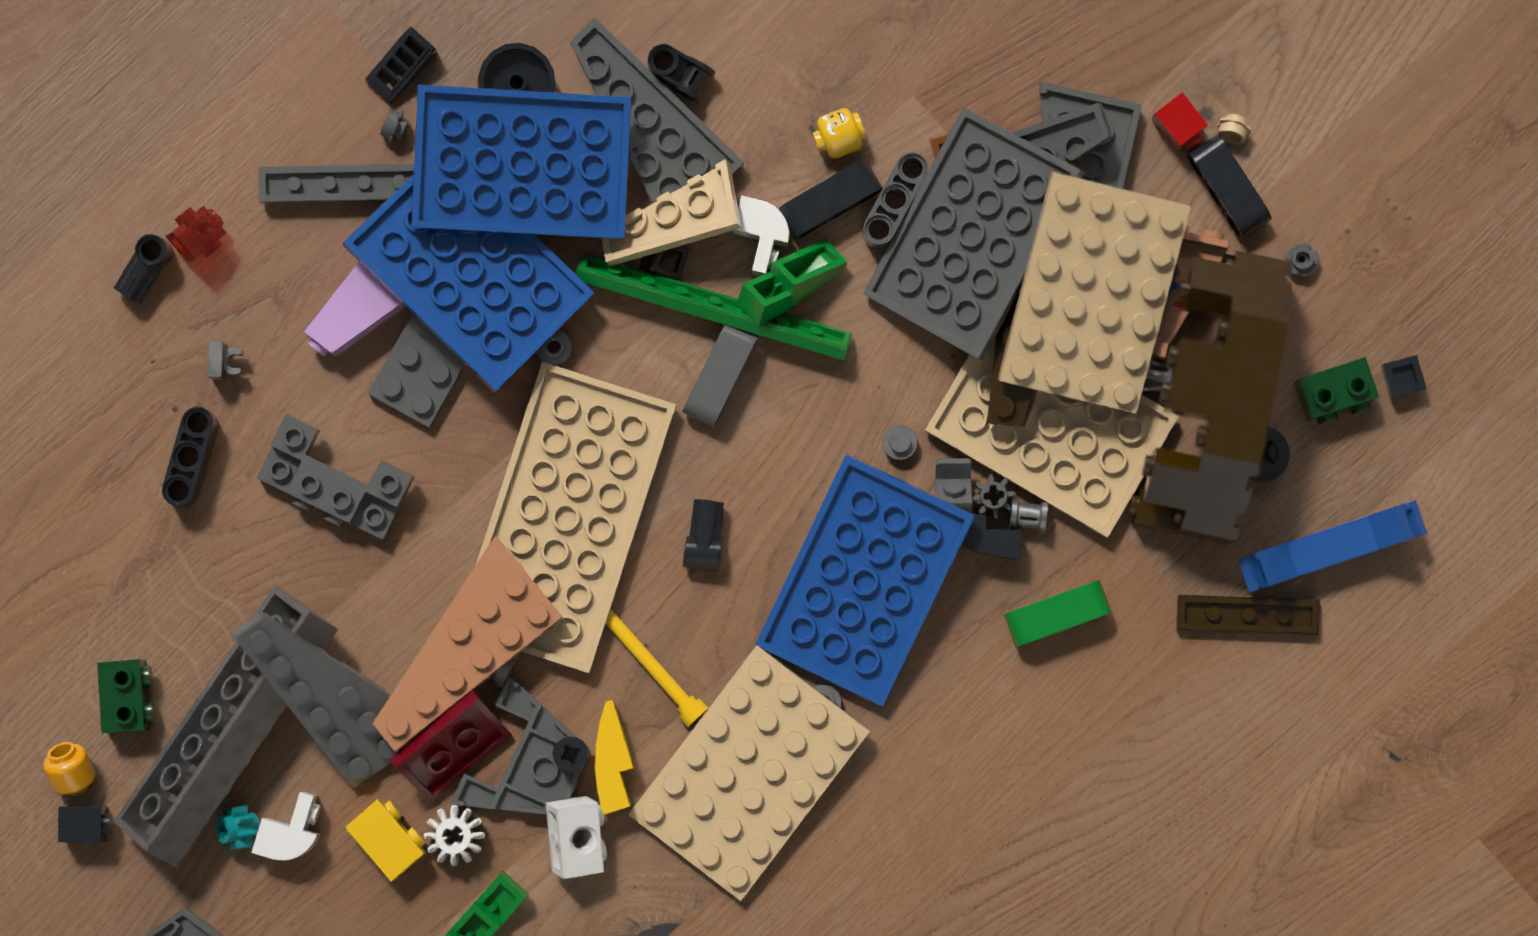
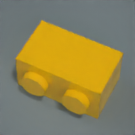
M377 799L345 828L390 881H394L427 853L422 847L426 841L414 827L408 830L399 819L403 814L391 800L385 803L382 799Z

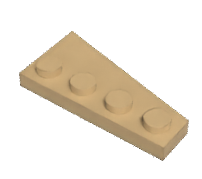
M725 159L717 163L715 169L703 176L698 174L687 180V185L673 193L666 192L657 197V202L643 210L638 208L627 214L625 217L624 239L602 238L606 263L610 266L742 228L729 162Z

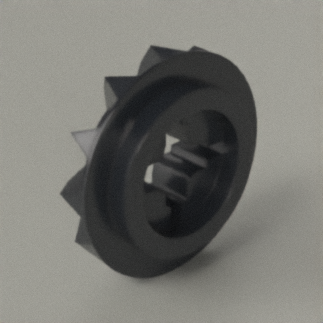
M1268 427L1264 444L1265 446L1268 442L1271 443L1266 454L1273 464L1262 460L1257 477L1252 476L1249 478L1250 480L1256 482L1274 480L1288 466L1290 459L1289 445L1284 436L1274 428Z

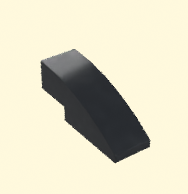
M975 515L960 548L994 558L1019 560L1021 559V530L986 529V515Z

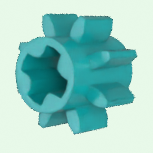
M246 805L224 808V816L217 819L215 826L219 841L221 843H228L229 850L252 847L251 839H256L260 826L257 815L253 812L248 813Z

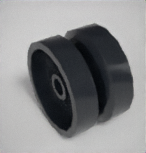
M523 43L504 44L493 50L483 61L477 79V88L553 93L555 89L554 70L548 58L537 48ZM514 76H518L519 82L523 84L519 89H514L510 86L509 81Z

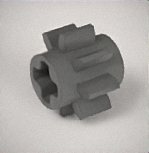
M989 474L988 484L985 486L980 482L975 483L976 488L980 490V494L973 496L972 501L980 502L982 507L978 512L979 515L989 510L992 511L993 518L997 519L998 509L1001 507L1006 511L1012 509L1006 503V500L1015 496V492L1006 491L1004 486L1007 484V478L1003 479L1001 483L994 482L993 475ZM990 487H993L996 493L1002 494V498L997 501L996 506H992L991 501L984 500L983 497L989 492Z

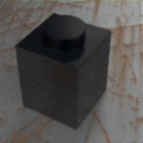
M108 806L58 807V842L101 843L107 842V835H112L113 815L108 814Z

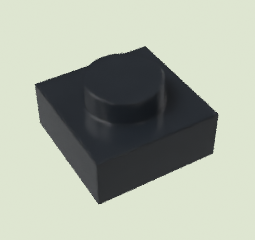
M1417 355L1381 365L1390 399L1427 389Z

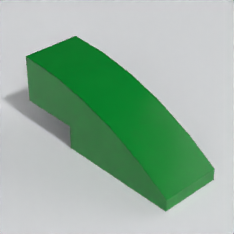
M824 239L774 261L770 272L743 283L737 303L760 326L793 308L820 289L846 267L847 260Z

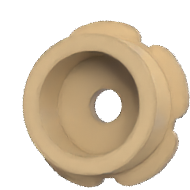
M1228 114L1218 121V136L1227 143L1242 144L1245 142L1246 135L1251 134V128L1247 126V120L1240 115Z

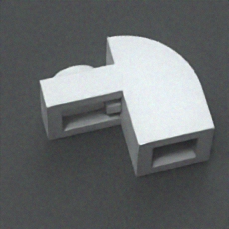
M741 195L738 210L742 228L733 230V234L759 240L752 275L761 276L766 274L768 269L771 270L772 263L778 259L779 250L773 249L774 244L788 247V225L783 214L772 204Z
M300 792L290 824L270 818H262L251 853L275 860L294 859L308 853L316 845L321 835L320 833L308 830L309 824L315 825L321 805L316 804L318 796L307 792Z

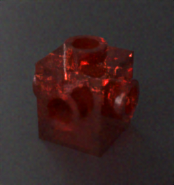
M190 206L174 219L178 225L165 235L175 249L189 263L198 258L202 253L206 258L222 246L219 239L227 232L222 227L224 225L223 220L213 209L207 210L205 206H202L194 211Z

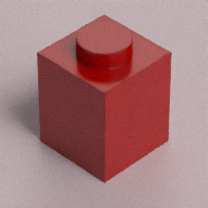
M1183 92L1155 112L1151 118L1177 152L1184 146L1190 150L1205 138L1202 132L1205 131L1208 124Z

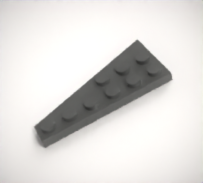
M595 17L570 41L596 95L631 97L628 157L652 204L657 202V197L666 192L673 193L687 185V180L698 174L703 176L715 169V165L725 159L730 164L732 177L744 165V162Z
M263 611L232 631L234 638L353 789L391 763L390 758L396 753L372 724L391 696L382 686L342 661L339 662L327 655L326 651L317 645L313 646L299 637L296 632Z

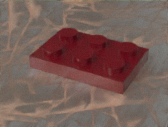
M472 691L393 755L390 761L431 802L511 737L512 734L476 693Z

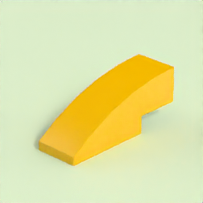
M614 700L605 702L596 741L595 773L597 792L603 815L632 806L621 772L635 767Z

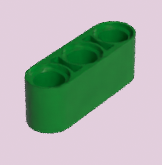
M1099 579L1005 613L1004 617L1015 647H1019L1110 614L1112 611Z

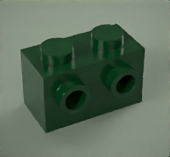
M1366 357L1299 378L1294 382L1307 422L1317 419L1318 425L1338 419L1337 412L1350 408L1351 413L1355 414L1372 408L1370 401L1379 398Z
M142 659L97 662L101 734L149 731L150 723L155 722L153 701L148 702V688L153 685L151 666H146V660Z

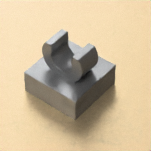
M209 342L207 377L212 380L227 381V373L233 376L242 375L243 369L231 368L229 361L233 356H244V351L239 348L228 349V345L223 342Z

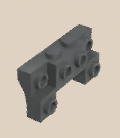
M286 414L271 443L272 448L257 479L294 496L292 504L309 512L312 511L314 506L325 511L326 514L323 519L339 527H343L344 523L347 522L385 541L415 477L381 460L369 485L309 457L308 455L320 430Z

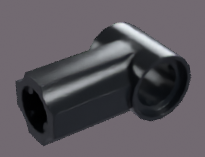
M154 234L142 236L137 241L135 252L115 284L114 289L129 299L142 304L162 268L172 260L173 247L167 239ZM153 242H158L161 245L162 252L157 259L150 260L147 256L148 246Z
M694 499L690 534L686 537L683 567L718 571L722 540L719 539L724 514L723 502Z

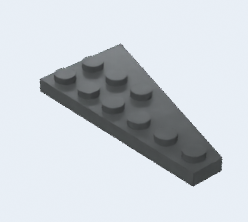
M1039 81L1042 122L1096 103H1102L1112 137L1076 159L1070 165L1085 172L1081 179L1123 189L1142 104Z

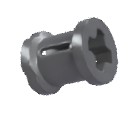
M1012 498L1009 530L1022 527L1038 529L1039 533H1045L1048 502L1036 505L1019 503L1018 499Z

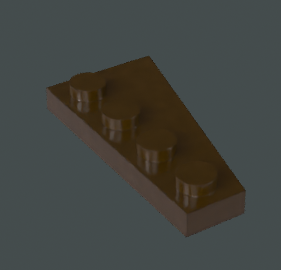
M1020 293L996 335L987 423L992 425L1025 427L1038 391L998 380Z

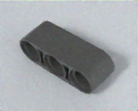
M908 152L901 156L863 226V239L869 247L883 249L889 246L928 172V163L921 154ZM913 162L920 166L922 173L917 178H908L902 172V167L907 163ZM891 193H899L904 197L905 204L899 209H892L886 204L885 198ZM875 223H881L887 227L889 234L886 238L877 240L870 236L869 228Z
M724 325L682 413L714 428L759 337L750 332Z

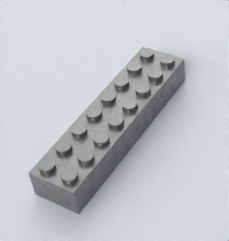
M275 585L255 613L257 615L263 611L296 632L299 637L313 646L317 645L323 650L329 646L332 638L338 631L335 626L303 602ZM237 641L113 821L146 852L175 867L188 853L192 843L203 827L207 825L222 799L229 793L231 786L244 767L248 765L252 755L263 739L269 734L284 708L288 706Z

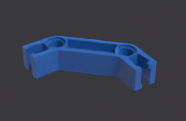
M1414 500L1238 558L1248 590L1252 592L1428 533L1417 501Z

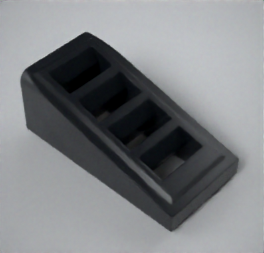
M410 26L365 78V81L391 104L435 58L438 52L433 45ZM411 42L423 52L420 57L408 48ZM401 53L414 63L410 68L398 58ZM392 63L404 73L401 79L388 68ZM382 73L395 84L392 90L378 78Z

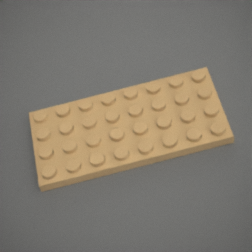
M542 362L477 559L478 562L496 535L563 617L562 620L522 652L590 673L670 428L676 404Z

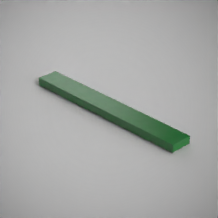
M584 253L576 271V275L584 283L841 360L845 359L852 337L851 332L787 313H782L776 318L758 326L739 306L737 298L621 263L610 266L604 258Z

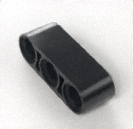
M1215 135L1187 153V158L1194 171L1234 232L1240 238H1244L1272 220L1265 203L1220 136Z
M862 159L779 207L778 210L783 214L790 231L797 240L880 193L883 187L868 161Z
M195 406L189 408L184 413L162 485L163 498L167 503L178 508H188L196 503L218 431L217 417L203 407ZM198 415H205L208 419L207 428L203 432L195 433L192 428L194 418ZM194 448L198 452V461L193 466L186 467L183 464L182 456L186 450ZM185 482L189 489L188 495L184 500L176 501L172 494L173 488L176 484Z

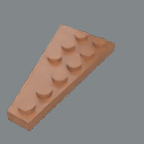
M496 535L372 723L395 753L563 619L562 615Z

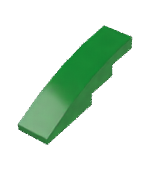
M502 871L444 936H493L527 898L529 893L505 871Z

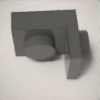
M968 458L937 459L935 465L936 497L972 513L971 460Z

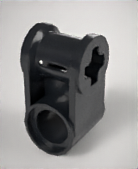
M668 44L654 46L648 55V70L661 82L670 86L683 97L696 103L701 99L699 94L708 78L714 77L716 73L705 63L687 56ZM660 54L668 55L672 58L673 65L667 70L656 68L653 63L656 56ZM696 74H698V75L696 76L694 82H693L692 85L690 86V83H691L692 79L694 78V76H695Z

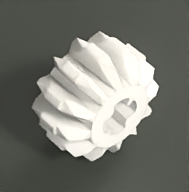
M457 805L451 806V818L448 817L443 808L439 809L437 813L442 822L439 823L435 819H429L427 822L429 826L436 829V833H424L425 839H436V843L427 848L428 852L432 853L440 848L442 851L437 858V861L443 863L448 854H451L450 862L452 866L458 865L459 853L466 863L472 861L471 854L467 849L470 848L474 852H481L482 847L474 843L473 839L485 838L484 832L474 833L473 831L474 827L482 823L481 819L477 818L469 823L467 820L472 814V810L469 808L459 818V808ZM458 826L463 831L459 833V835H464L463 841H457L451 845L447 841L450 836H446L447 829L453 830Z

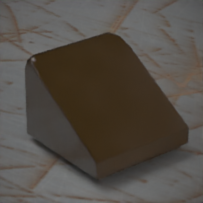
M682 245L644 256L641 259L639 268L680 281L690 248Z

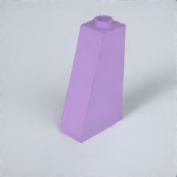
M358 262L304 331L311 337L307 344L323 356L329 351L337 357L404 309L405 306Z

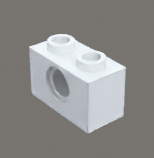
M587 796L547 802L546 811L552 872L562 879L604 872L603 861L607 858V851L600 834V826H603L604 817L598 802ZM583 829L584 835L582 840L577 844H573L574 834L578 830Z

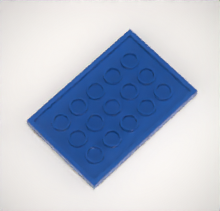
M418 85L411 228L624 239L631 97Z
M413 174L343 242V247L496 393L593 297L594 292L534 234L411 228Z
M846 453L755 645L883 707L975 515Z

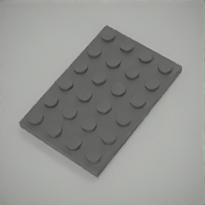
M963 107L863 294L983 361L1021 291L1051 171L1080 179L1085 172Z

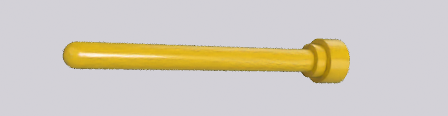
M610 609L606 625L679 706L677 708L681 714L679 718L688 728L692 726L709 708L700 698L696 700L693 695L689 697L613 610Z

